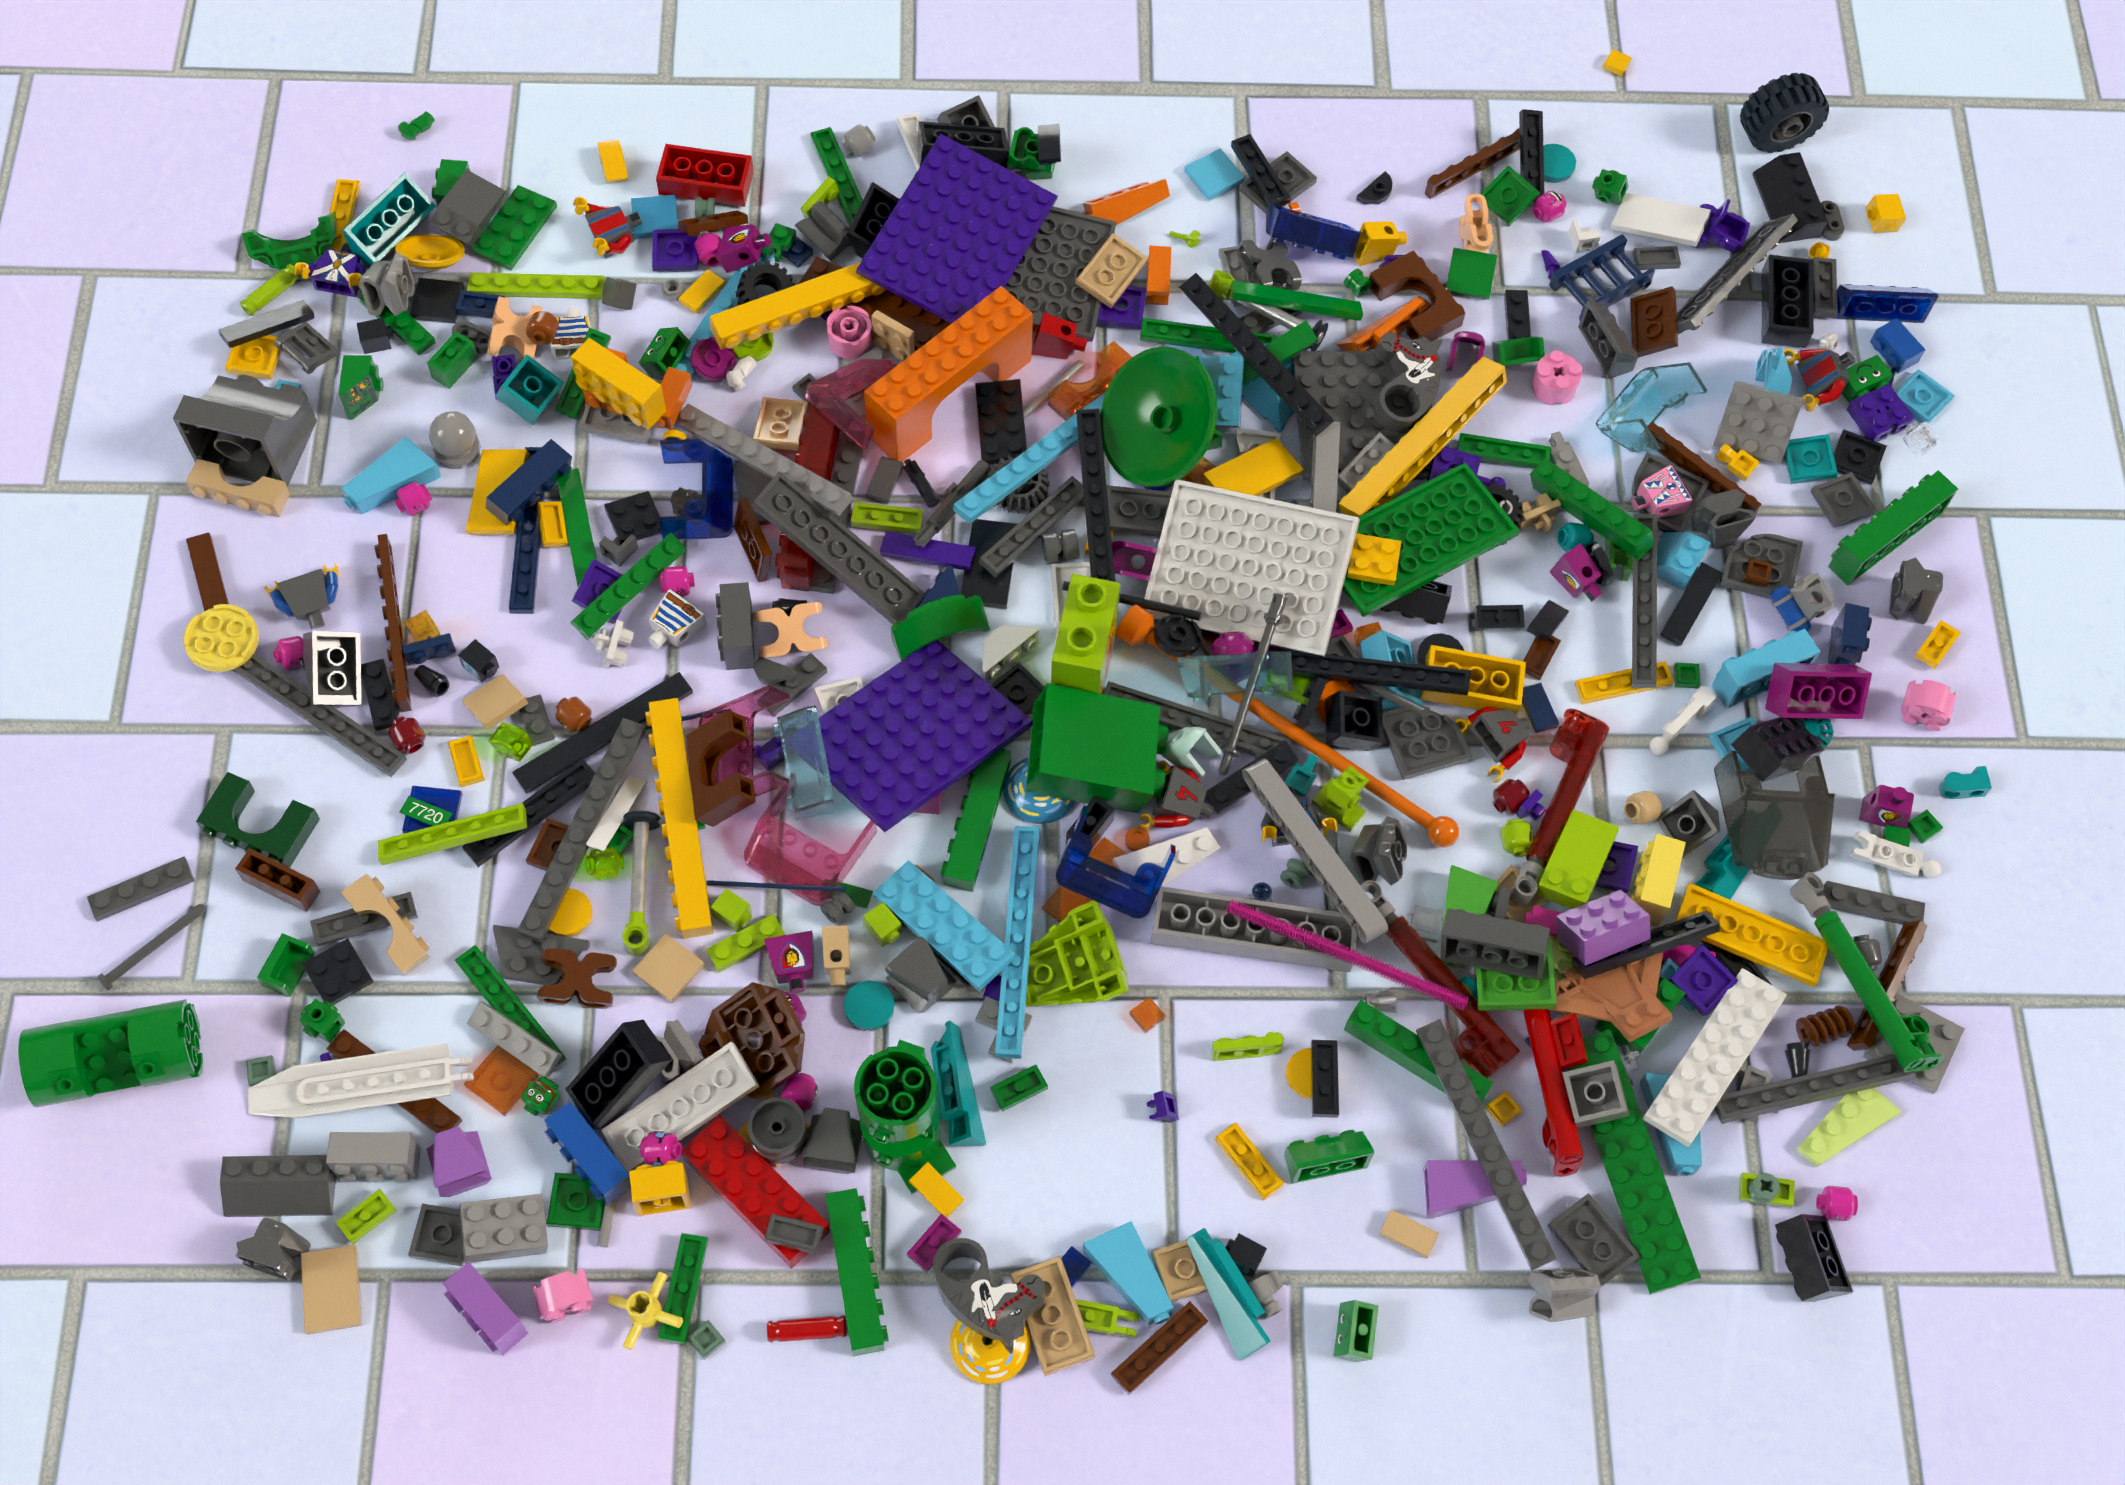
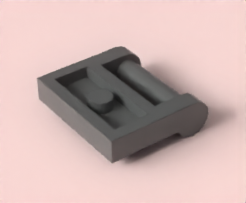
M307 322L282 334L274 342V345L279 350H284L302 366V370L307 374L313 373L317 367L333 359L338 354V349ZM293 341L299 348H301L307 355H309L311 359L308 360L306 357H304L297 349H295L290 344V342Z

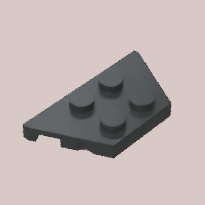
M493 925L503 975L505 979L539 985L558 984L563 978L562 973L556 968L543 964L541 959L542 952L549 948L568 949L576 953L578 958L584 950L587 951L590 947L589 940L547 933L543 942L540 943L519 935L517 928Z

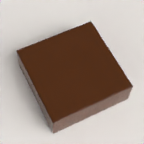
M1749 558L1743 581L1767 587L1773 564Z

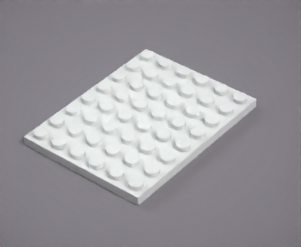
M1176 480L1144 599L1202 612L1200 621L1193 620L1201 630L1217 634L1233 631L1245 632V635L1253 642L1260 643L1266 627V622L1263 618L1264 614L1269 610L1273 593H1279L1288 597L1282 614V624L1275 627L1270 645L1324 657L1360 519L1359 517ZM1144 609L1147 612L1151 613L1155 620L1159 621L1163 617L1170 615L1162 612Z

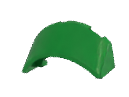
M333 212L326 216L318 217L319 224L310 231V235L294 240L274 239L264 236L254 229L247 230L242 233L248 256L269 265L271 268L281 270L287 268L288 264L295 266L299 262L309 265L323 256L325 251L333 245L336 239V213Z
M961 594L940 598L907 613L908 617L905 620L895 622L891 626V639L902 661L915 651L942 638L970 631L987 632L990 630L980 596L974 595L965 598Z

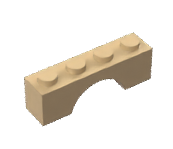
M198 458L186 480L191 493L198 498L206 497L220 504L236 505L242 510L258 511L264 516L273 515L280 517L290 496L284 481L265 476L247 486L230 485L225 482V475L219 464Z
M365 874L341 893L360 916L373 913L383 915L388 919L392 927L393 938L386 953L400 972L406 976L431 957L427 952L430 947L421 936L417 939L413 934L412 930L415 927L406 916L403 919L397 913L400 907L391 896L388 899L382 893L385 887L376 876L372 879L368 874Z

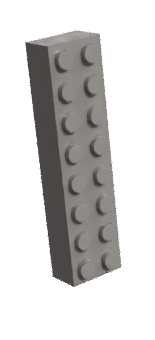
M1162 886L1158 888L1151 944L1351 972L1353 964L1351 965V962L1348 963V960L1347 962H1345V959L1342 961V958L1339 960V957L1330 956V953L1327 955V952L1324 953V951L1315 950V947L1312 948V946L1309 947V945L1306 946V944L1303 945V943L1297 942L1298 939L1294 941L1295 938L1291 940L1292 937L1289 939V936H1283V933L1280 935V932L1277 934V931L1274 932V930L1265 929L1262 925L1253 924V922L1244 920L1245 917L1241 919L1242 916L1239 918V915L1236 917V914L1227 913V908L1232 899L1233 902L1236 900V904L1239 901V905L1242 902V906L1244 904L1245 907L1248 905V908L1251 906V910L1254 907V911L1257 909V912L1258 910H1260V913L1263 911V914L1266 912V915L1268 913L1269 916L1277 917V921L1280 918V922L1283 919V923L1285 921L1286 924L1289 922V926L1292 923V927L1295 924V928L1296 926H1298V929L1301 927V930L1304 928V932L1307 929V933L1310 931V934L1311 932H1313V935L1316 933V936L1319 934V937H1325V940L1328 938V941L1329 939H1331V942L1333 940L1334 943L1336 941L1337 944L1340 943L1343 947L1344 945L1346 948L1348 946L1349 949L1351 948V951L1354 949L1355 953L1357 935L1340 912Z

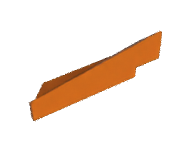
M1161 179L1150 184L1149 182L1139 183L1084 202L1085 212L1082 214L1115 221L1116 225L1169 197L1166 179Z
M1421 296L1415 297L1337 343V346L1343 351H1366L1368 348H1372L1375 351V347L1384 334L1394 333L1398 335L1408 326L1410 319L1427 311L1432 304Z

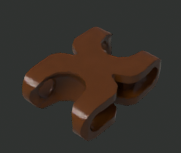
M549 948L542 952L541 959L543 964L558 969L562 973L563 981L555 985L542 986L537 992V999L540 1002L565 1005L570 1002L573 996H576L578 1003L585 1008L607 1009L613 1005L612 994L608 991L597 989L592 983L591 977L596 973H610L617 966L616 957L609 954L590 952L579 962L576 953L572 950Z

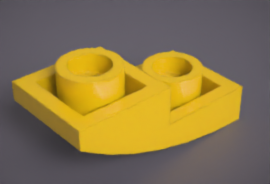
M619 140L597 142L605 183L627 181L628 174Z

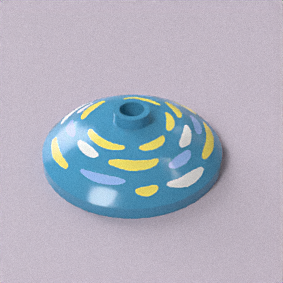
M1029 757L1017 762L1007 773L1004 782V798L1009 809L1018 818L1034 824L1052 823L1064 817L1071 810L1075 801L1026 792Z

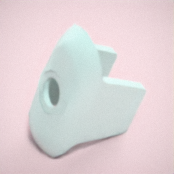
M1185 727L1168 735L1166 748L1161 756L1170 761L1174 766L1191 769L1199 778L1203 777L1205 771L1190 754L1191 748L1194 747L1206 758L1219 756L1222 751L1207 733V729Z

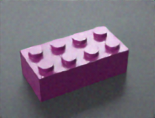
M1774 663L1765 709L1781 718L1862 719L1872 673L1857 665Z

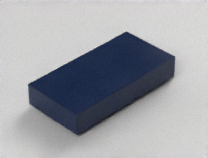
M1537 683L1523 687L1522 704L1535 733L1557 728L1559 721L1542 684Z

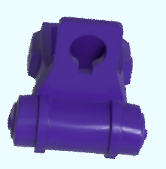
M1729 199L1718 209L1710 204H1702L1700 208L1710 209L1711 215L1697 246L1694 248H1703L1707 242H1710L1727 251L1736 253L1742 248L1746 240L1750 223L1743 217L1736 215V213L1727 212L1731 201Z

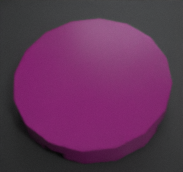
M709 337L699 340L694 345L690 354V362L694 372L702 379L710 382H720L726 379L728 371L734 369L736 357H734L732 348L721 350L715 337Z

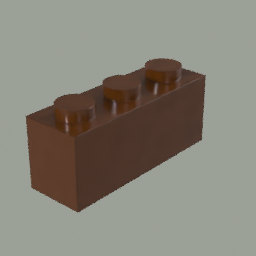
M250 848L235 868L242 881L305 912L308 911L321 892L313 879Z

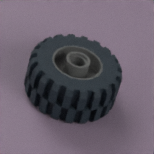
M1805 73L1785 74L1778 79H1772L1766 85L1760 86L1755 93L1753 92L1749 96V100H1746L1743 104L1740 122L1751 144L1757 150L1773 153L1774 151L1782 152L1784 149L1794 148L1795 145L1805 142L1808 137H1812L1817 130L1821 129L1823 122H1826L1829 114L1828 101L1816 79Z

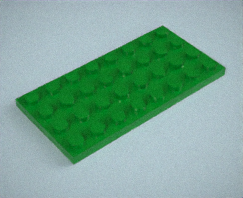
M1465 462L1359 517L1357 534L1401 541L1395 585L1392 586L1347 578V568L1342 590L1362 617H1365L1517 537L1520 530Z

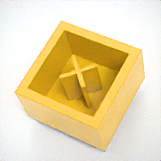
M668 1161L662 1166L642 1165L636 1167V1170L629 1171L632 1202L639 1217L691 1208L688 1176L683 1163Z

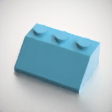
M1199 357V361L1212 379L1216 392L1217 420L1215 427L1240 428L1244 357Z
M1384 630L1360 642L1362 658L1415 664L1411 642ZM1382 686L1420 706L1425 705L1424 700H1420L1421 690ZM1382 698V709L1389 711L1400 708V706Z

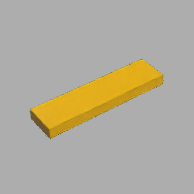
M337 179L329 212V214L336 213V239L330 248L332 250L340 251L343 244H348L342 230L353 221L361 186L359 180Z
M1666 661L1657 663V688H1632V668L1576 680L1575 687L1583 705L1672 686L1674 680Z

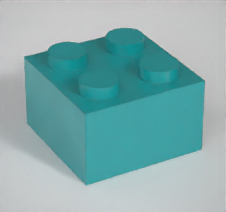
M526 355L502 384L495 398L534 425L559 393L565 382L529 355Z

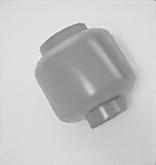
M858 124L844 133L845 142L842 145L848 154L853 153L856 157H860L874 148V141L876 139L867 125L864 127Z

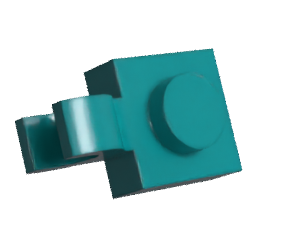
M1310 753L1302 767L1295 764L1284 782L1286 786L1292 787L1294 793L1299 796H1306L1316 780L1317 775L1312 773V771L1316 767L1319 758Z

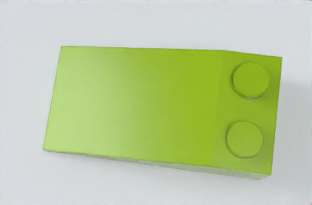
M1573 809L1540 880L1537 896L1570 909L1588 903L1620 827Z

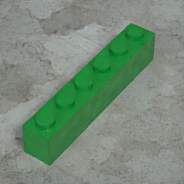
M1545 458L1530 473L1534 490L1540 494L1547 493L1553 501L1558 499L1563 510L1582 523L1587 524L1592 530L1637 561L1654 546L1651 529Z
M1000 749L978 765L974 774L970 773L967 782V788H970L968 796L963 795L960 807L963 810L962 817H957L954 825V831L957 832L955 839H950L947 853H950L948 861L943 862L941 875L944 876V885L973 892L1004 788L1005 778L1011 764L1012 751Z
M1360 1000L1349 1016L1344 1030L1445 1093L1418 1035ZM1462 1063L1482 1103L1494 1082Z
M857 1188L827 1193L825 1196L852 1355L854 1357L884 1351V1342L889 1341L886 1325L881 1326L879 1316L884 1315L882 1299H876L874 1289L880 1288L877 1272L871 1273L870 1263H875L873 1247H867L866 1238L871 1236L868 1221H862L861 1212L866 1211L864 1196H858Z

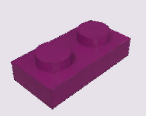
M940 1214L906 1253L907 1257L927 1273L933 1267V1260L937 1250L944 1243L958 1238L962 1230L943 1214Z

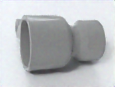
M1276 1271L1248 1283L1265 1311L1261 1315L1263 1320L1282 1311L1278 1301L1273 1299V1295L1283 1286Z

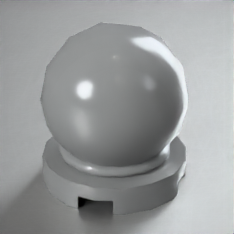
M446 411L434 418L429 428V440L433 446L435 457L440 461V464L449 469H462V465L468 464L471 461L475 462L480 454L481 446L475 427L470 419L457 411Z

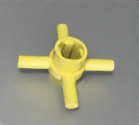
M658 1272L648 1293L638 1291L632 1294L629 1299L615 1294L609 1296L608 1304L627 1310L633 1322L622 1345L624 1348L632 1350L642 1329L653 1328L659 1322L676 1328L681 1327L683 1318L662 1311V1306L657 1299L668 1278L666 1274Z

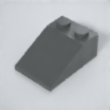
M979 95L941 112L937 118L938 123L995 127Z
M466 169L440 202L429 223L437 230L472 248L485 231L506 191Z
M311 631L304 633L303 659L312 705H362L360 632Z

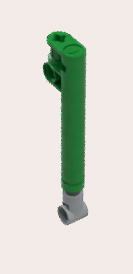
M1807 872L1791 887V896L1798 903L1804 904L1812 918H1816L1814 925L1819 933H1821L1820 935L1904 1072L1926 1071L1938 1066L1944 1060L1942 1054L1936 1053L1930 1044L1932 1040L1928 1035L1930 1032L1929 1024L1918 1015L1900 1016L1845 925L1841 922L1840 917L1836 911H1830L1831 905L1821 891L1824 888L1822 880L1816 874Z

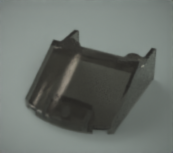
M1731 750L1714 767V773L1735 865L1738 867L1743 865L1753 870L1755 875L1778 880L1800 879L1807 872L1815 873L1821 871L1828 865L1835 794L1828 793L1820 756H1813L1796 773L1800 792L1763 790L1760 779L1750 772H1741L1737 752Z

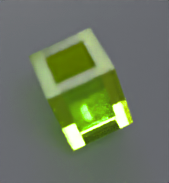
M505 722L500 724L488 740L501 756L521 762L534 744L522 728Z

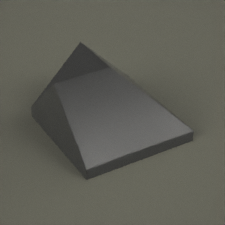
M1692 790L1663 811L1657 819L1667 837L1686 842L1682 858L1720 832L1718 810L1695 790Z

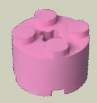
M847 306L846 309L840 310L838 308L829 315L827 319L828 345L834 354L854 361L870 350L873 343L872 323L868 313L862 308Z
M1554 350L1550 354L1545 355L1538 362L1532 379L1534 395L1548 405L1568 403L1573 399L1581 380V364L1559 350Z
M1916 680L1909 682L1901 707L1902 720L1908 724H1916V722L1925 724L1926 728L1931 731H1940L1941 727L1948 725L1957 697L1956 692L1952 694L1949 686L1937 681L1923 680L1922 684H1915Z
M577 1269L578 1275L571 1276V1272L567 1271L545 1278L540 1281V1287L536 1284L532 1285L541 1319L549 1320V1323H555L565 1319L564 1314L575 1312L578 1315L591 1310L590 1304L593 1303V1298L584 1269Z

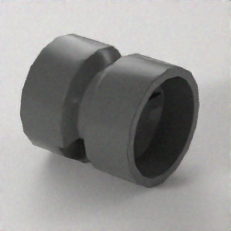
M1075 529L1063 530L1060 535H1057L1055 532L1041 535L1046 564L1060 562L1061 558H1064L1066 561L1079 559V544Z

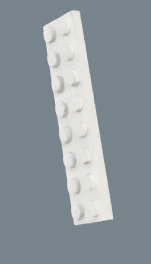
M1743 968L1736 977L1737 983L1727 990L1643 1118L1644 1121L1688 1148L1787 996L1786 993Z

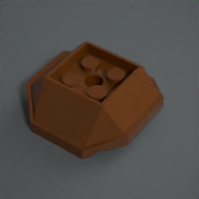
M751 982L712 1010L705 1033L701 1036L698 1046L706 1059L728 1043L733 1042L759 1085L758 1088L746 1096L762 1099L801 1072L805 1032L782 989ZM759 1036H760L761 1041H760V1044L758 1045V1044H757V1041H758V1038H759Z

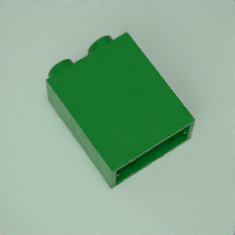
M1047 683L1034 702L1026 792L1089 803L1096 796L1115 809L1139 813L1151 798L1158 799L1161 796L1165 783V771L1156 769V755L1163 754L1168 740V727L1159 725L1160 706Z

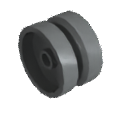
M778 1097L764 1100L753 1109L748 1118V1133L752 1147L767 1162L784 1164L793 1161L802 1153L807 1143L808 1129L803 1111L795 1102Z

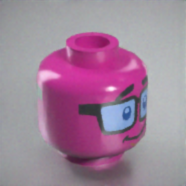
M651 1131L647 1136L643 1137L640 1144L641 1157L644 1158L647 1164L653 1166H662L668 1161H675L682 1152L681 1143L678 1142L676 1135L671 1132Z

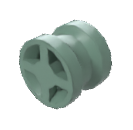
M701 197L695 198V218L715 214V199L713 197H709L707 200Z
M1291 858L1287 862V869L1282 871L1280 879L1291 888L1301 889L1304 884L1303 879L1309 876L1310 870L1304 862Z
M1762 1173L1750 1183L1748 1188L1749 1196L1758 1204H1767L1779 1193L1780 1185L1776 1177L1768 1173Z

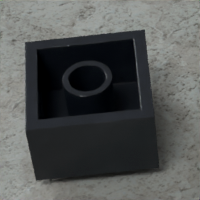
M1339 690L1325 699L1326 745L1370 751L1383 744L1382 697Z

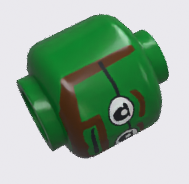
M542 1075L540 1078H532L521 1094V1100L526 1104L524 1109L535 1116L539 1112L549 1114L560 1098V1092L557 1090L559 1085Z

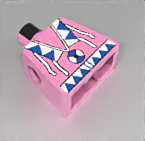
M1672 465L1643 480L1637 491L1638 496L1631 499V505L1635 511L1646 509L1648 514H1657L1658 518L1685 513L1692 502L1691 496Z

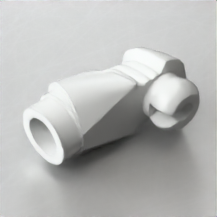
M751 356L740 359L734 369L727 372L729 387L733 386L735 391H740L745 387L742 379L756 367V362Z

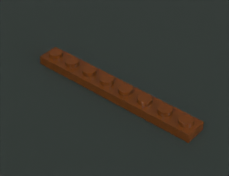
M381 534L377 535L378 544L375 545V553L377 559L381 561V565H377L379 579H383V585H380L379 588L382 600L385 599L386 606H382L384 620H388V626L384 627L385 636L391 647L387 648L389 662L393 661V668L389 669L391 681L396 686V689L392 690L394 704H399L401 711L407 712L412 711L406 658L402 647L404 642L392 545L388 535Z

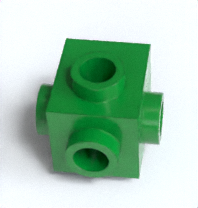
M1604 169L1601 170L1599 177H1595L1592 185L1596 199L1603 203L1611 202L1621 205L1629 187L1627 175L1620 174L1615 170L1608 171Z
M314 999L311 1004L305 1006L299 1018L304 1026L303 1031L313 1039H316L318 1036L329 1044L344 1026L345 1021L333 1004L328 1001L322 1003L317 999Z

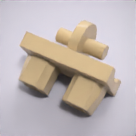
M1547 493L1539 495L1534 501L1538 508L1532 509L1529 502H1523L1521 510L1523 515L1518 526L1519 529L1523 530L1533 526L1535 531L1541 529L1544 533L1551 532L1552 523L1556 522L1557 508L1561 506L1558 499L1553 501Z

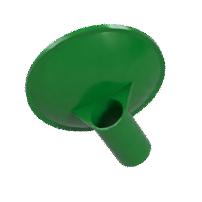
M1155 347L1138 353L1128 360L1116 373L1104 396L1100 421L1105 455L1115 471L1124 479L1146 487L1166 486L1186 476L1203 458L1215 431L1217 398L1212 379L1202 363L1183 350L1173 347Z

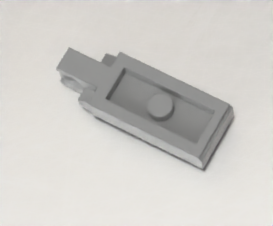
M1560 431L1551 433L1549 439L1551 462L1588 487L1589 481L1573 447L1569 442L1564 441Z

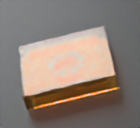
M497 1045L474 1071V1080L466 1081L464 1086L505 1117L521 1098V1094L530 1080L539 1076L527 1065Z

